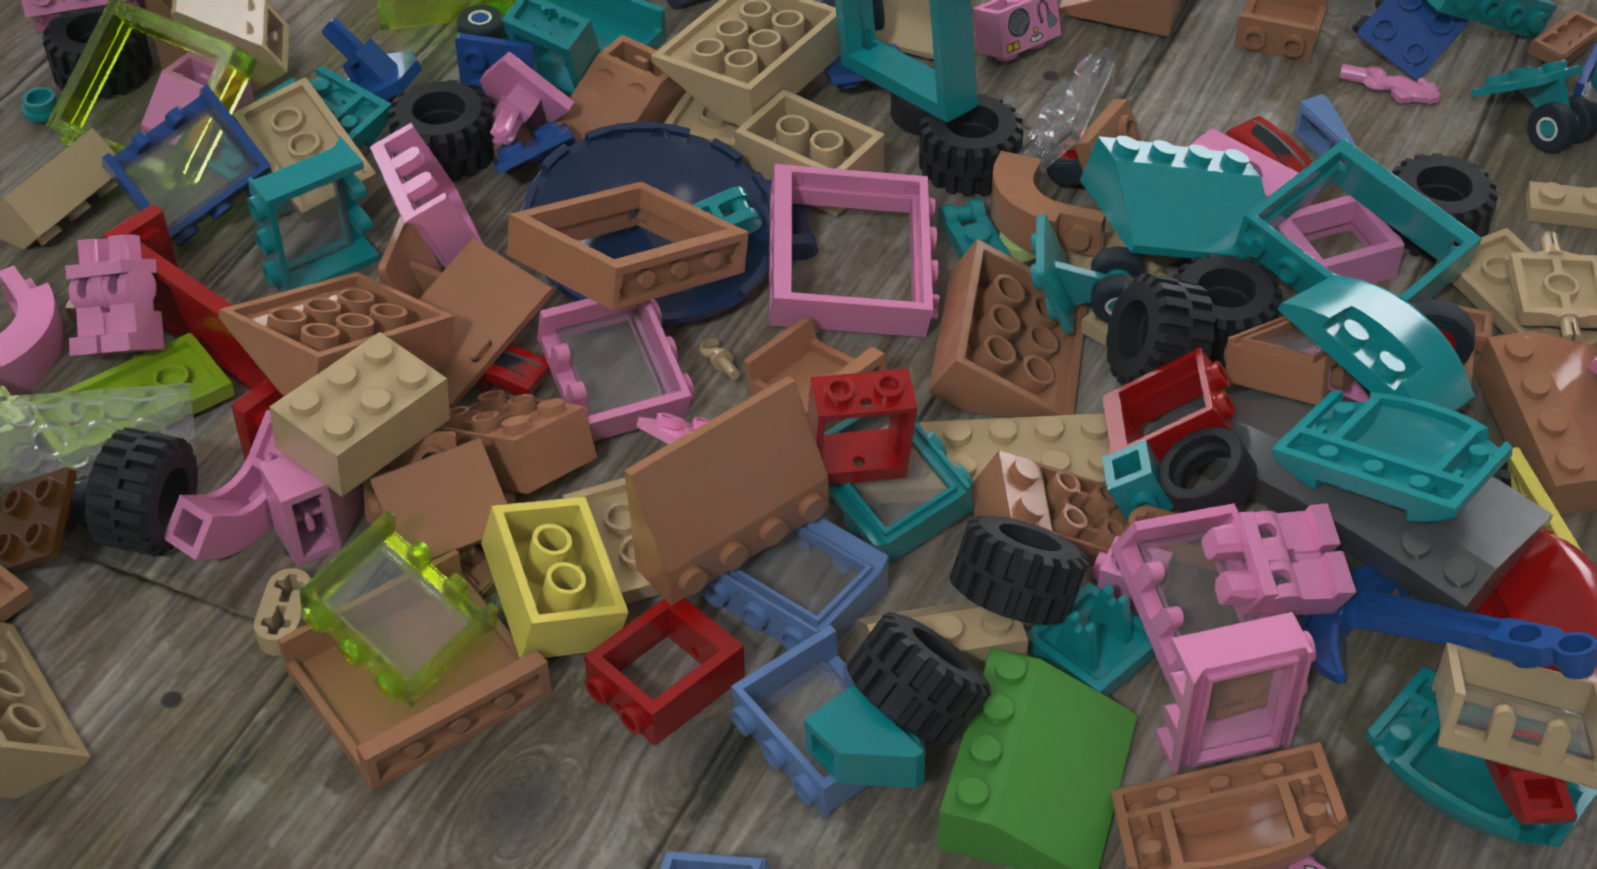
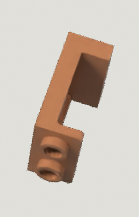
M1248 0L1244 12H1241L1238 18L1234 47L1311 62L1327 13L1329 0Z
M806 316L744 360L750 396L759 393L789 375L796 382L806 414L808 412L811 377L887 370L885 353L874 347H870L857 358H853L819 341L816 337L814 320ZM845 419L826 421L825 432Z
M481 438L370 479L373 494L365 497L375 523L385 521L391 536L390 539L383 541L393 568L402 565L406 574L454 549L460 552L481 544L491 506L507 504Z

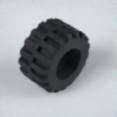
M116 4L62 13L61 16L54 17L49 22L50 26L45 27L43 31V45L54 82L62 92L71 93L72 97H86V99L95 100L101 97L104 99L111 98L116 94L122 95L129 92L128 89L139 86L142 83L141 80L146 79L150 74L149 69L152 68L153 62L143 21L140 19V15L136 11H131V8L128 6H118Z
M433 80L431 83H420L414 85L413 89L404 90L400 93L401 97L395 98L392 101V108L388 109L387 114L390 134L412 123L449 178L453 181L461 180L465 175L471 176L477 173L478 168H484L489 163L488 159L493 158L492 139L494 136L490 133L493 126L491 107L488 97H484V92L479 88L473 89L471 84L466 82L460 84L457 83V80Z
M978 93L977 107L947 123L924 111L920 122L919 168L922 169V175L928 176V180H932V185L935 187L945 188L946 192L951 194L957 192L963 193V196H972V194H980V196L989 195L992 189L994 164L1000 152L1006 151L1022 155L1023 119L1020 113H1015L1016 108L1011 104H1004L1003 100L998 97L991 98L987 94Z
M1432 153L1429 156L1425 154L1415 155L1414 159L1407 158L1401 161L1400 166H1396L1393 169L1392 173L1479 237L1488 235L1498 200V191H1496L1497 185L1495 181L1488 178L1489 173L1487 171L1477 168L1476 164L1469 160L1464 161L1454 155L1444 156L1442 153ZM1387 223L1393 232L1401 237L1405 244L1404 249L1409 250V254L1417 257L1419 255L1425 256L1428 260H1437ZM1454 241V246H1460V244Z
M1210 254L1205 259L1201 257L1191 259L1190 264H1183L1178 268V273L1172 277L1173 279L1197 283L1198 286H1202L1207 291V297L1211 298L1213 303L1212 313H1215V337L1209 359L1212 363L1219 361L1223 368H1226L1224 351L1228 344V337L1277 319L1280 316V311L1277 309L1282 304L1283 293L1282 289L1278 288V280L1275 276H1268V269L1264 266L1254 265V261L1245 258L1242 260L1236 258V255L1229 254L1226 257Z
M1147 273L1141 274L1140 277L1135 276L1128 285L1123 287L1119 298L1114 303L1106 336L1107 360L1110 363V371L1113 377H1117V382L1125 385L1200 347L1207 357L1210 358L1211 347L1215 337V313H1212L1213 303L1211 298L1207 297V291L1202 286H1198L1197 283Z
M124 427L123 430L118 429L111 438L105 441L90 472L85 497V518L88 523V531L90 536L94 537V541L97 544L153 557L166 555L168 550L174 548V545L164 539V534L179 495L197 494V460L191 444L187 443L183 438L130 427Z
M977 516L968 521L949 579L951 584L962 595L990 612L1024 623L1056 625L1064 623L1066 617L1071 614L1089 565V560L1072 542L1038 525L1004 516Z
M888 612L883 614L846 665L856 687L878 710L912 734L924 740L945 746H951L955 743L991 695V688L986 678L964 653L924 624L896 613Z

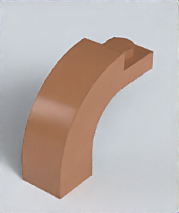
M1001 151L993 168L990 213L997 228L1012 242L1033 252L1031 234L1036 233V216L1046 214L1063 250L1095 257L1103 248L1106 217L1102 211L1069 205L1046 197L1039 191L1042 159Z

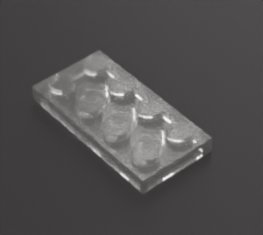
M1105 48L1095 58L1091 54L1086 56L1073 72L1075 75L1068 81L1064 78L1060 79L1047 93V97L1050 100L1038 112L1037 116L1040 120L1028 132L1027 136L1030 138V141L1023 146L1018 154L1042 159V173L1075 145L1083 136L1118 58Z
M190 383L1 396L0 470L2 489L8 490L13 485L67 466L77 471L75 484H79L84 479L89 478L94 461L105 441L111 438L115 431L118 429L123 430L124 427L183 438L193 447V453L196 455L197 460Z

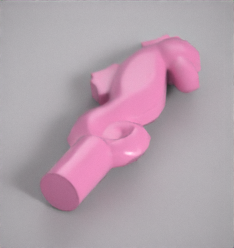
M1343 64L1339 79L1364 84L1367 89L1372 91H1390L1391 96L1399 104L1419 102L1430 105L1438 103L1441 94L1437 85L1428 82L1423 77L1419 78L1416 83L1401 75L1387 77L1386 71L1380 67L1362 68Z

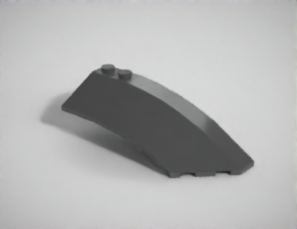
M1256 389L1227 393L1237 414L1236 417L1231 419L1234 433L1243 443L1257 466V480L1252 493L1248 497L1278 513L1305 511L1310 505L1328 503L1341 543L1338 547L1373 568L1420 601L1476 613L1553 518V514L1493 476L1455 518L1430 522L1406 521L1407 510L1389 506L1381 501L1351 491H1344L1324 482L1314 490L1271 457V448L1316 405ZM1343 395L1342 402H1358ZM1204 397L1193 399L1165 413L1147 435L1206 407ZM1216 458V461L1206 464L1197 472L1210 481H1214L1227 468L1230 458Z

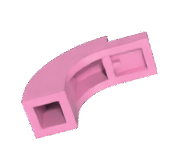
M13 265L0 271V282L7 303L16 315L12 323L0 333V386H5L11 397L15 398L38 384L53 369L64 347L65 332L52 289L48 282L37 287L31 278L24 280Z
M270 410L265 412L246 461L227 484L209 494L179 495L165 531L164 539L196 561L221 559L236 554L247 548L274 526L259 465L285 454L275 447Z

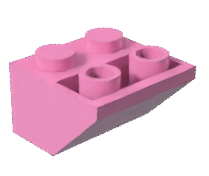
M189 51L161 71L141 123L142 130L148 133L165 120V115L177 106L182 109L198 98L200 89L208 84L233 116L232 113L255 102L250 78ZM208 115L169 143L202 159L219 146L218 142L222 138L223 133Z
M286 455L259 465L275 532L296 567L342 549L364 506L363 482L341 497Z

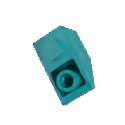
M854 685L804 719L806 751L840 784L917 788L925 782V749L915 734L907 730L903 732Z

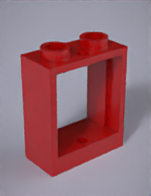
M1200 347L1103 395L1110 453L1146 440L1161 463L1164 455L1170 448L1191 432L1206 427H1223L1234 432L1231 419L1236 417L1237 414L1230 397L1225 391V388L1230 386V381L1219 361L1212 363ZM1204 396L1206 407L1144 436L1142 424L1193 399Z
M909 369L811 377L807 417L828 475V485L907 478L918 409ZM869 404H871L870 407H863V406H862V405H869ZM890 415L888 429L825 434V425L828 420ZM859 460L864 464L857 466L853 462Z
M686 598L672 606L665 599H662L584 656L586 670L585 687L589 695L600 705L606 703L619 715L622 723L631 733L635 735L640 733L654 746L726 693L733 684L745 678L744 646ZM669 637L701 665L653 700L620 671Z

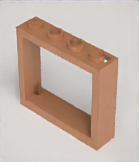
M641 181L509 214L507 256L615 311L744 273L749 232ZM635 209L634 216L629 217L630 210ZM638 225L673 243L613 259L579 241Z

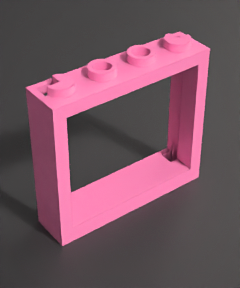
M775 164L770 190L769 326L790 327L806 316L814 320L815 329L926 337L930 321L938 319V304L940 300L939 294H933L932 286H936L938 279V260H931V253H934L936 248L937 228L930 227V220H933L935 213V199L929 197L928 176ZM792 204L909 213L912 302L791 292Z

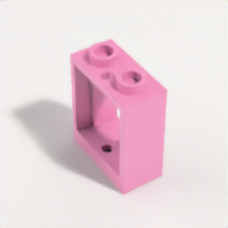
M1350 195L1300 208L1274 228L1333 274L1364 280L1372 284L1397 277L1401 259L1404 255L1405 244L1401 237L1394 233L1383 219ZM1351 230L1365 248L1322 259L1309 241Z

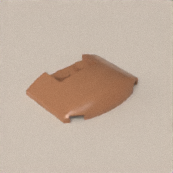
M1320 742L1111 790L1128 869H1284L1320 849L1339 831L1349 825L1345 807Z

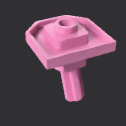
M507 52L486 70L479 80L486 97L496 106L492 114L495 122L490 130V133L494 136L492 142L496 145L503 143L509 146L512 144L518 129L524 123L526 126L538 128L548 122L559 119L570 110L574 103L572 99L511 52Z

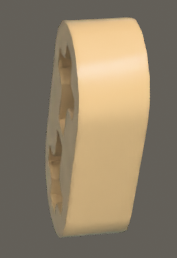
M297 568L284 569L274 574L267 583L253 627L257 643L266 654L281 656L278 639L291 633L296 628L308 624L315 602V594L311 578L305 571ZM291 593L289 601L285 602L283 596H288ZM281 621H285L286 628L279 629Z

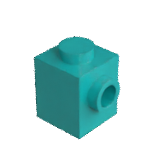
M1146 440L1102 457L1107 491L1127 520L1131 511L1137 507L1150 506L1168 511L1175 509V506L1159 485L1158 470L1161 463Z

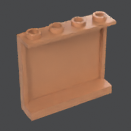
M455 549L439 558L428 561L423 566L393 581L386 582L380 588L350 603L343 604L329 614L305 626L298 627L291 633L278 639L286 672L373 792L552 694L547 660L538 649L519 658L512 634L462 574L459 553Z

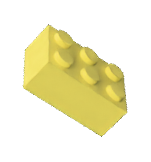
M586 497L491 506L481 544L519 658L537 649L544 658L587 653L624 627L628 609Z

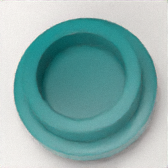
M47 87L33 88L27 91L22 98V115L25 119L32 122L48 123L55 119L63 109L60 97Z

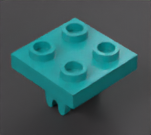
M1088 582L1079 590L1072 612L1066 617L1064 623L1056 625L1036 624L1026 632L1028 638L1027 652L1044 660L1107 697L1155 657L1141 619L1130 611L1128 597L1122 595L1116 600L1114 588L1110 584H1106L1102 589H1099L1091 582Z

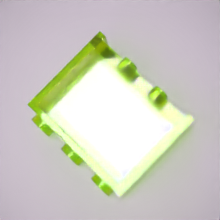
M388 509L300 589L302 609L300 614L315 632L322 634L326 631L339 643L337 649L352 666L358 668L363 665L376 677L373 681L383 695L393 702L399 698L411 708L414 702L486 633L496 628L498 607L492 602L483 609L476 605L467 596L468 585L460 575L453 573L449 578L445 577L431 564L432 553L422 541L417 540L411 546L395 531L396 516Z

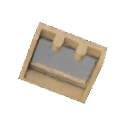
M1446 642L1431 688L1436 694L1441 726L1437 746L1597 789V682L1587 679H1569L1563 676L1561 672L1542 667L1519 668L1514 666L1511 660L1493 657L1489 653Z

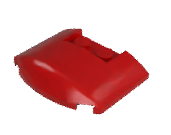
M1544 529L1476 613L1500 619L1514 618L1558 627L1564 633L1583 632L1597 639V567L1573 544L1554 535L1552 531ZM1555 665L1542 667L1549 670L1561 672V670H1559ZM1597 667L1594 668L1595 671L1591 676L1584 679L1597 682ZM1526 721V722L1532 724L1533 726L1537 724V723H1533V722Z

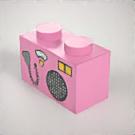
M992 0L972 8L978 53L992 56L996 61L1014 60L1018 57V53L1027 49L1042 48L1046 46V41L1061 35L1057 0Z

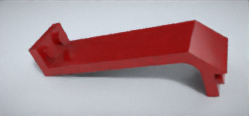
M151 204L103 234V237L108 239V236L140 235L142 259H156L157 273H152L156 281V295L153 299L154 311H161L163 330L176 339L191 332L221 370L250 391L231 404L241 448L246 461L266 410H270V406L285 395L278 391L219 319V309L233 305L178 268L164 212Z

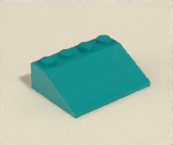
M1098 136L1080 181L1131 253L1191 259L1197 257L1205 259L1210 254L1226 257L1229 254L1236 255V258L1242 260L1245 258L1254 261V265L1264 266L1235 244L1244 215L1266 199L1261 176L1249 163V158L1244 153L1234 149H1227L1225 152L1209 150L1195 144L1190 145V147L1174 146L1162 140H1155L1153 143L1136 141L1127 136H1117V138Z

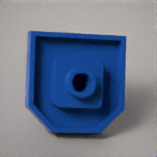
M338 18L331 19L322 29V34L348 59L342 65L349 77L348 80L385 101L403 92L422 71L413 51L386 54L371 38L363 44Z

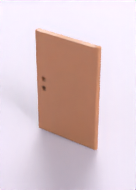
M472 238L418 299L454 316L450 364L448 367L436 370L447 378L449 409L455 408L554 294L552 287L486 247L476 238Z

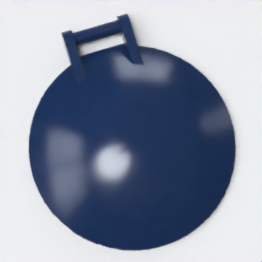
M630 122L604 126L585 133V139L569 147L563 144L543 161L541 170L533 182H530L528 185L523 210L641 181L691 205L732 187L741 186L745 189L750 198L749 207L755 208L762 220L760 228L748 234L745 272L656 298L655 300L659 305L662 316L661 325L688 323L719 314L748 297L769 273L770 190L772 180H765L760 172L754 173L742 161L743 155L731 146L716 138L710 142L690 135V128L667 123ZM792 204V260H807L817 255L819 251L817 240L810 232L805 205ZM635 209L630 210L629 217L634 216ZM726 212V213H724V214H722V215H723L724 217H726V216L731 215V214H733V213ZM638 225L579 241L613 259L673 243ZM545 276L559 291L573 301L587 299L582 294Z

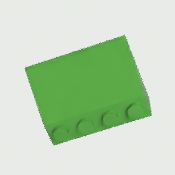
M991 648L983 672L991 688V695L965 729L939 811L937 849L1015 869H1100L1115 810L1111 790L1120 789L1138 714L1042 659Z

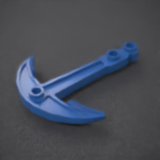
M1366 564L1350 571L1356 593L1333 614L1303 615L1300 622L1302 631H1308L1315 644L1316 659L1311 663V666L1322 676L1336 684L1346 682V675L1342 666L1345 655L1343 639L1353 628L1367 629L1440 644L1448 642L1488 652L1493 657L1511 660L1514 666L1524 669L1555 665L1561 670L1562 675L1569 679L1587 678L1594 673V668L1597 667V639L1590 634L1583 632L1564 633L1558 627L1514 618L1500 619L1407 598V596L1411 595L1410 593ZM1398 588L1399 595L1401 596L1390 593Z

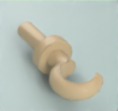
M718 338L704 340L699 346L700 354L705 358H710L713 367L717 370H724L730 379H738L740 372L732 363V353L726 348L715 347L708 349L711 346H718L720 344Z

